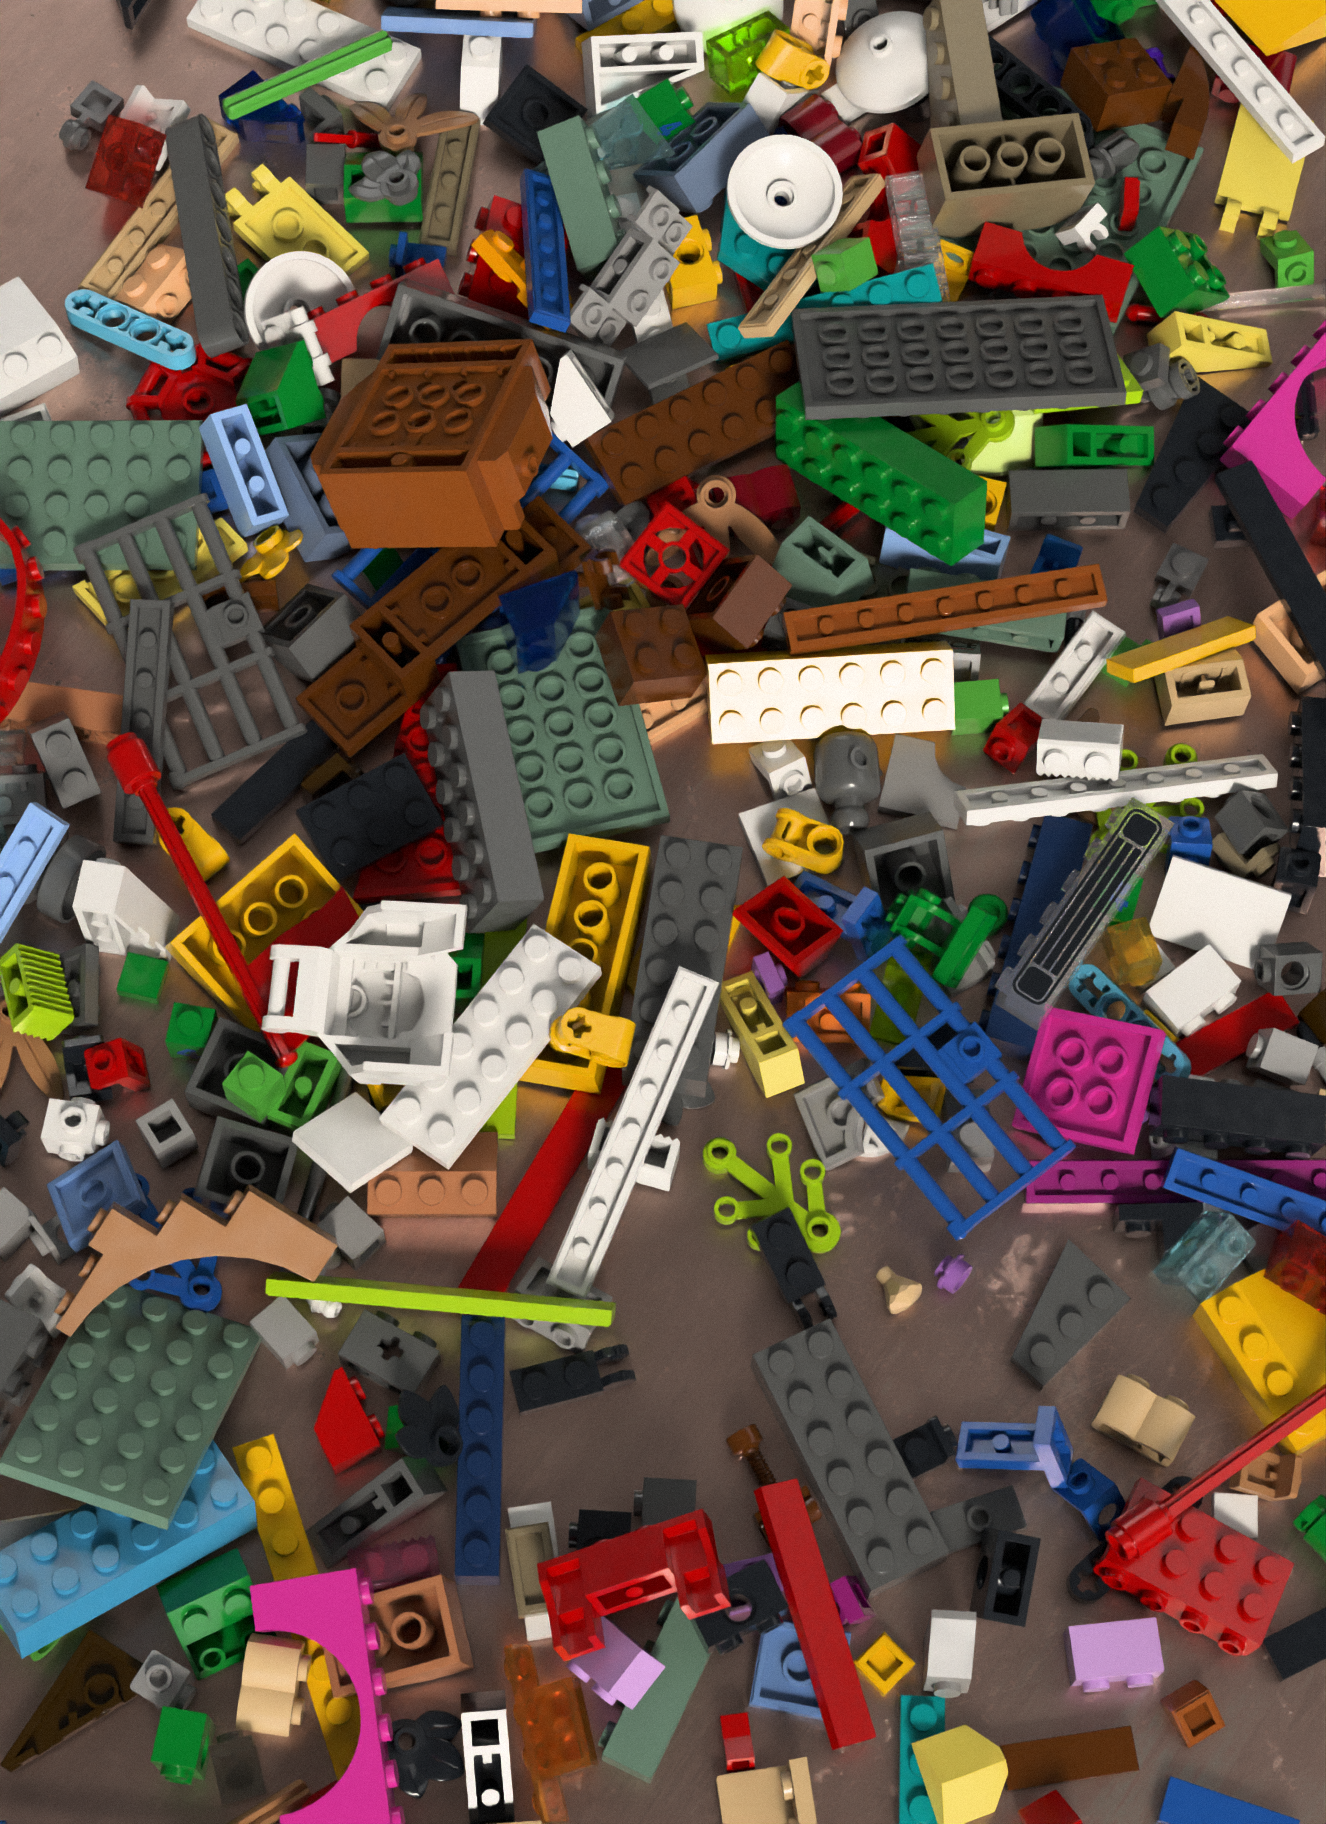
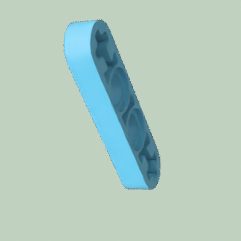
M76 290L65 299V309L70 324L172 370L186 369L194 364L196 360L194 340L187 332L91 290ZM113 318L124 320L121 325L116 327L105 325L107 321ZM145 332L156 334L155 337L147 341L136 339L137 336Z
M1091 964L1080 965L1071 973L1068 982L1069 990L1091 1015L1107 1018L1108 1007L1113 1002L1123 1001L1125 1013L1118 1021L1160 1029L1105 972ZM1086 978L1093 979L1094 985L1104 993L1100 998L1086 989V985L1083 983ZM1166 1035L1161 1053L1174 1061L1173 1064L1177 1069L1174 1073L1170 1074L1159 1060L1154 1079L1158 1080L1162 1075L1188 1078L1191 1072L1189 1058Z

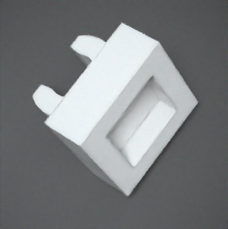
M1098 202L1082 207L1065 222L1055 235L1064 246L1077 242L1078 248L1083 253L1093 252L1097 248L1091 242L1090 234L1092 233L1098 241L1109 236L1106 227L1100 224V221L1107 213Z

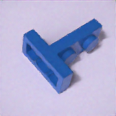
M805 870L795 881L794 885L843 930L840 938L852 944L858 960L865 962L882 949L892 937L893 932L889 928V922L885 920L887 916L877 892L864 886L856 896Z
M1038 1406L1036 1423L962 1421L955 1460L959 1468L1044 1471L1051 1488H1068L1067 1479L1071 1474L1074 1449L1056 1406Z

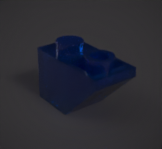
M254 70L218 95L222 118L245 141L300 144L305 140L303 126L305 119L302 112L295 104L290 103L288 105L283 99L234 120H230L222 107L224 98L265 81Z

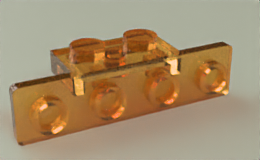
M512 1643L504 1646L506 1657L504 1660V1671L512 1685L515 1699L513 1713L517 1724L521 1727L524 1740L523 1760L532 1777L534 1787L532 1796L533 1806L538 1816H540L542 1824H562L569 1821L560 1777L599 1765L580 1678L570 1676L540 1686L532 1647L526 1644Z

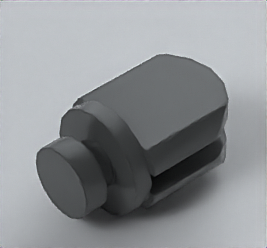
M1122 129L1089 150L1088 155L1095 181L1100 177L1103 179L1113 177L1132 164L1138 156L1139 144L1132 138H1129Z

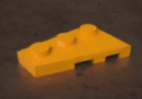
M492 229L481 233L471 246L501 279L508 283L514 282L518 286V295L516 297L525 307H528L525 258L523 259L513 249L514 243L504 233L500 231L494 232ZM569 294V304L571 311L574 305L570 302L572 300V297ZM544 327L547 331L551 330V328Z

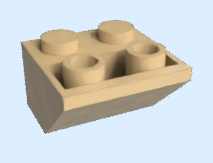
M1235 648L1154 676L1165 726L1240 716L1244 714L1251 698L1244 661Z

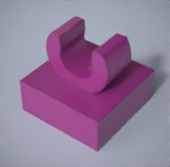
M845 1575L830 1583L834 1592V1600L840 1607L839 1616L842 1626L847 1622L849 1624H861L876 1616L857 1576Z

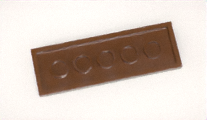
M785 340L586 438L584 444L621 509L630 503L642 501L658 493L685 475L691 477L776 435V396L799 380L796 354L788 340Z

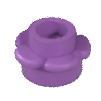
M959 1254L956 1258L947 1255L941 1261L934 1273V1276L938 1278L937 1287L939 1289L945 1288L951 1294H954L963 1285L972 1271V1266L963 1260L965 1255Z

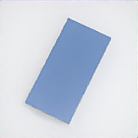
M388 6L381 15V29L394 32L531 38L537 25V18H518L517 13L502 12V17L490 18L481 17L480 11Z

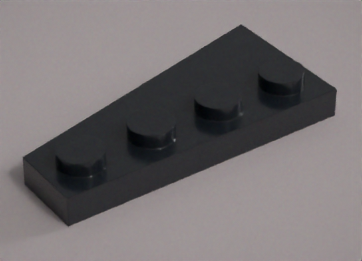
M1198 377L1200 392L1198 395L1183 401L1134 509L1136 514L1165 534L1223 466L1219 459L1228 450V447L1223 442L1238 425L1245 429L1251 422L1246 417L1249 412L1200 377Z

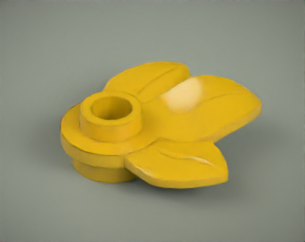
M278 525L271 526L263 531L253 543V546L257 549L256 554L247 560L240 570L242 578L239 579L240 583L259 573L263 579L267 580L281 572L289 561V552L302 542V531L297 529L288 532L287 530H281Z

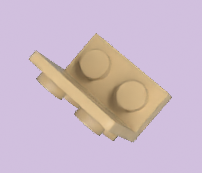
M807 1757L789 1759L787 1765L723 1774L716 1778L722 1824H817Z

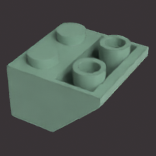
M810 516L782 542L772 565L778 573L792 584L785 597L814 608L857 601L874 584L867 558Z

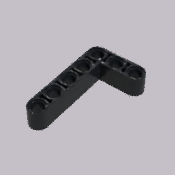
M988 34L993 64H1002L998 70L994 71L999 100L1022 119L1043 117L1040 114L1048 108L1057 109V112L1053 115L1079 113L1089 153V150L1095 147L1096 142L1091 119ZM1022 85L1030 87L1022 94L1013 92L1014 89ZM929 93L917 103L900 110L902 116L907 121L919 123L930 117Z

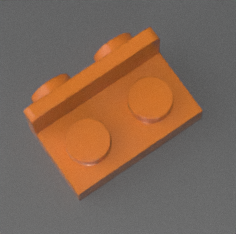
M814 980L795 981V987H786V1019L803 1009L829 988H820V982ZM857 982L839 997L870 1033L871 995L866 989L861 988L860 982ZM824 1007L806 1021L823 1043H855L827 1007ZM797 1037L792 1038L794 1042H800Z

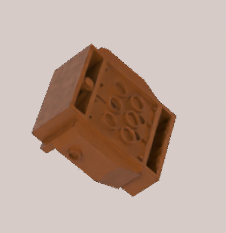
M532 339L389 344L375 371L340 400L310 457L339 527L344 531L351 548L497 547L504 530L520 529L525 515L519 500L525 496L533 478L537 475L539 465L553 439L549 411L545 402L551 388Z

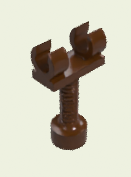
M592 549L580 561L584 572H571L553 587L589 588L595 610H602L603 608L608 610L621 609L625 607L623 600H631L626 585L615 584L610 586L606 574L614 572L612 564L620 565L615 549H603L600 551L599 549ZM553 588L550 589V590H549L545 595H543V596H547V595L551 594Z
M754 1423L735 1432L725 1442L733 1456L742 1455L746 1458L761 1487L778 1483L768 1463H765L764 1456L759 1451V1444L764 1439ZM805 1485L800 1489L812 1524L821 1519L822 1513ZM760 1511L753 1514L752 1519L757 1525L764 1541L770 1547Z

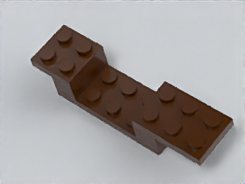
M539 495L522 509L525 519L520 529L504 530L497 547H443L349 625L357 647L295 698L297 704L349 758L442 681L435 662L441 654L518 590L534 604L581 564L580 561L592 550L591 546Z

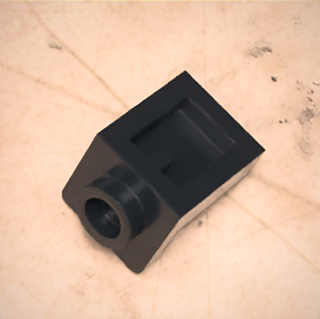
M1285 846L1281 847L1277 870L1270 887L1292 894L1287 908L1288 911L1307 914L1318 886L1321 863L1320 854Z
M936 1415L929 1418L926 1424L893 1439L913 1481L951 1463L956 1454L954 1448L958 1446L950 1426L947 1423L941 1425Z

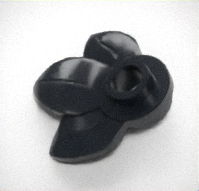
M441 1385L429 1401L412 1391H402L398 1400L397 1410L404 1427L395 1434L400 1448L413 1459L425 1458L435 1467H446L453 1464L462 1452L463 1440L457 1430L460 1420L459 1409L449 1388L446 1385Z
M430 1710L420 1715L415 1721L399 1719L392 1722L393 1740L387 1741L390 1760L395 1759L397 1762L399 1788L404 1793L420 1799L427 1789L429 1779L450 1781L464 1774L462 1757L457 1748L450 1742L462 1727L461 1720L456 1716L444 1711ZM402 1733H408L412 1738V1746L408 1750H403L399 1746L398 1739Z

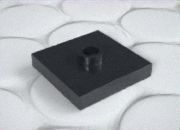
M526 64L486 116L483 124L545 169L547 165L537 132L578 115L583 118L588 109Z

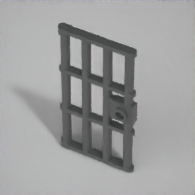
M207 493L196 495L92 541L89 540L79 544L73 549L78 563L83 564L104 612L108 622L105 628L108 634H113L126 665L129 614L124 617L122 616L96 552L118 543L141 598L145 600H160L133 538L135 535L156 527L182 589V592L163 600H171L174 603V608L186 602L188 603L215 667V670L193 679L172 630L170 667L178 686L168 689L167 703L183 696L210 760L205 765L187 771L166 721L163 756L170 770V774L167 776L173 790L183 789L199 779L297 738L307 732L305 724L300 723L272 659L275 655L273 648L266 645L262 635L266 631L249 592L244 593L239 581L242 575L239 569H234L207 506L210 502ZM193 511L219 573V576L198 585L170 520ZM224 586L230 600L207 609L202 596ZM247 640L252 654L230 663L225 648ZM256 664L259 667L285 729L265 739H262L235 675V673ZM219 680L247 743L246 747L228 755H225L198 692V689Z

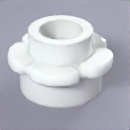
M726 1029V1033L715 1032L711 1065L722 1066V1069H728L730 1063L738 1062L740 1040L739 1038H732L731 1029Z

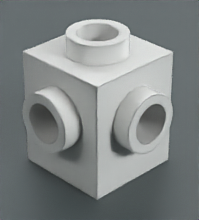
M73 1097L71 1101L50 1098L40 1138L48 1153L59 1154L61 1158L68 1161L81 1162L84 1158H89L97 1153L100 1145L106 1146L109 1138L110 1122L105 1119L100 1105H96L93 1100L83 1097Z

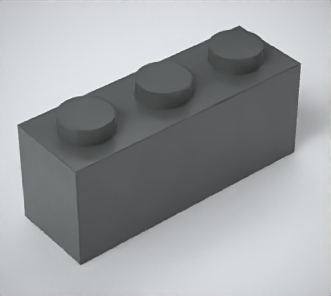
M1070 466L1059 467L1055 470H1037L1033 467H1022L1017 470H1009L1005 488L1007 531L1125 529L1130 514L1127 469H1115L1112 466L1080 470Z

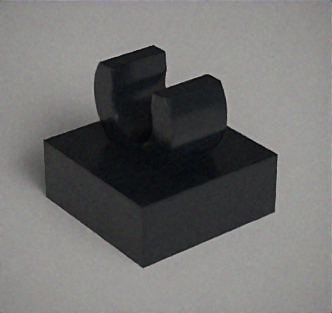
M1227 503L1225 505L1211 506L1209 520L1213 548L1250 546Z
M19 1110L10 1114L6 1119L0 1114V1164L3 1167L17 1159L22 1138L27 1134L23 1128L29 1125V1121Z

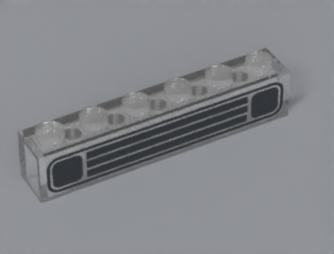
M1133 797L1124 809L1120 806L1114 809L1105 824V827L1110 830L1104 839L1100 840L1096 837L1083 856L1088 862L1081 872L1074 869L1061 888L1066 893L1059 904L1054 901L1049 904L1039 920L1044 925L1037 936L1031 933L1027 936L1017 952V955L1022 957L1014 969L1007 966L997 980L995 987L1000 991L995 1002L996 1005L1038 1031L1167 841L1174 822Z

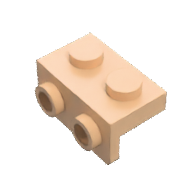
M795 0L790 35L809 43L814 50V55L824 59L829 67H831L832 58L840 56L843 36L836 35L838 20H846L849 0Z
M158 244L156 248L148 253L146 260L135 274L124 283L122 290L114 298V301L170 325L192 298L184 249Z

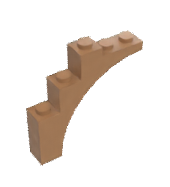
M248 1184L243 1193L239 1190L233 1193L223 1210L228 1215L226 1220L182 1192L176 1202L168 1199L155 1219L156 1222L161 1224L159 1228H156L113 1201L108 1211L101 1207L99 1208L86 1229L93 1233L88 1245L99 1251L100 1255L96 1256L93 1253L89 1255L78 1273V1276L83 1278V1281L75 1293L67 1290L57 1304L54 1312L60 1316L57 1319L55 1328L71 1337L88 1314L116 1289L150 1270L181 1260L211 1256L251 1258L284 1267L314 1282L337 1248V1238L251 1184Z

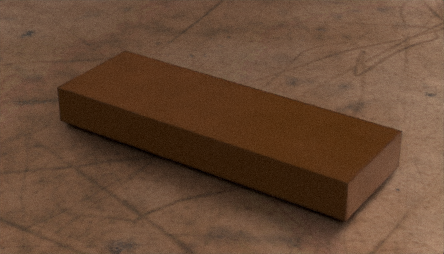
M1131 1725L999 1746L1006 1759L1008 1769L1005 1781L1006 1792L1129 1774L1140 1770Z

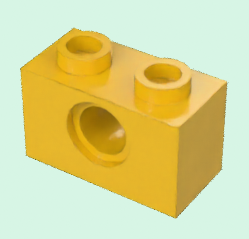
M697 215L685 217L693 227L673 254V257L680 264L670 280L665 284L672 310L717 300V286L723 282L719 262L717 260L712 261L709 251H712L709 231L707 228L701 229ZM689 259L695 262L687 264L682 262V260Z

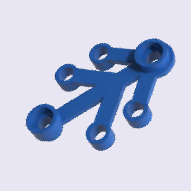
M135 1173L149 1208L139 1213L138 1216L159 1228L161 1224L155 1221L159 1212L148 1197L149 1183L144 1176ZM187 1188L182 1193L192 1198L195 1188ZM218 1256L200 1258L197 1270L190 1259L168 1264L172 1265L179 1277L155 1273V1269L146 1272L149 1276L147 1280L141 1281L135 1278L128 1282L136 1290L152 1289L179 1296L185 1308L188 1310H199L204 1313L213 1310L219 1304L222 1296L221 1284L213 1275ZM197 1285L203 1286L208 1290V1293L206 1295H198L193 1288Z

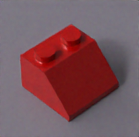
M782 876L737 907L732 913L748 931L800 979L825 961L843 932L832 919L785 876Z

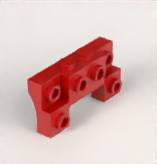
M703 1508L654 1525L641 1526L633 1532L612 1539L599 1540L594 1545L537 1564L539 1583L549 1615L553 1648L563 1661L606 1648L602 1616L674 1592L678 1593L680 1608L689 1620L731 1606L725 1568L718 1559L712 1521Z

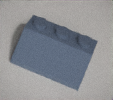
M707 102L693 115L695 123L668 139L632 175L645 188L651 186L659 190L680 210L679 212L700 213L705 211L712 205V198L722 189L727 188L730 170L739 154L753 142L770 136L750 103Z
M322 433L275 437L265 450L289 516L283 522L289 532L299 529L303 533L302 542L296 547L304 562L336 559L354 549L351 548L344 531L339 527L311 462L310 455Z

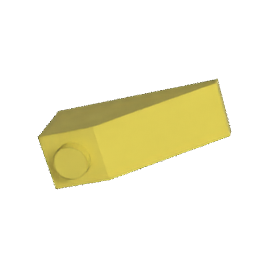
M1175 311L1147 333L1149 346L1162 343L1170 348L1169 366L1178 360L1185 359L1193 366L1196 373L1269 367L1273 363L1266 329Z
M750 971L724 981L720 1003L735 1037L740 1040V1048L751 1073L765 1097L768 1098L804 1084L798 1047L782 1026V1020L754 973Z

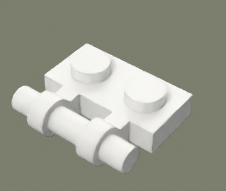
M304 306L260 322L265 333L266 342L270 348L301 340L305 341L307 351L312 357V369L317 386H322L335 380L329 368V365L332 364L328 353H323L315 334L318 329L314 319L309 320Z

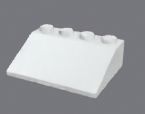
M19 276L0 286V417L80 374L78 356L58 325Z

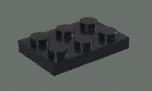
M405 753L297 809L295 813L325 867L338 883L444 827V821Z

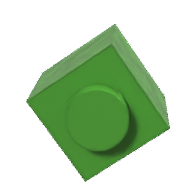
M869 237L838 239L811 255L821 292L851 291L879 274Z
M999 679L954 682L955 730H951V736L993 732L996 724L1009 713L1007 693H1000Z
M250 1051L246 1052L222 1083L226 1099L260 1123L286 1091L283 1075Z

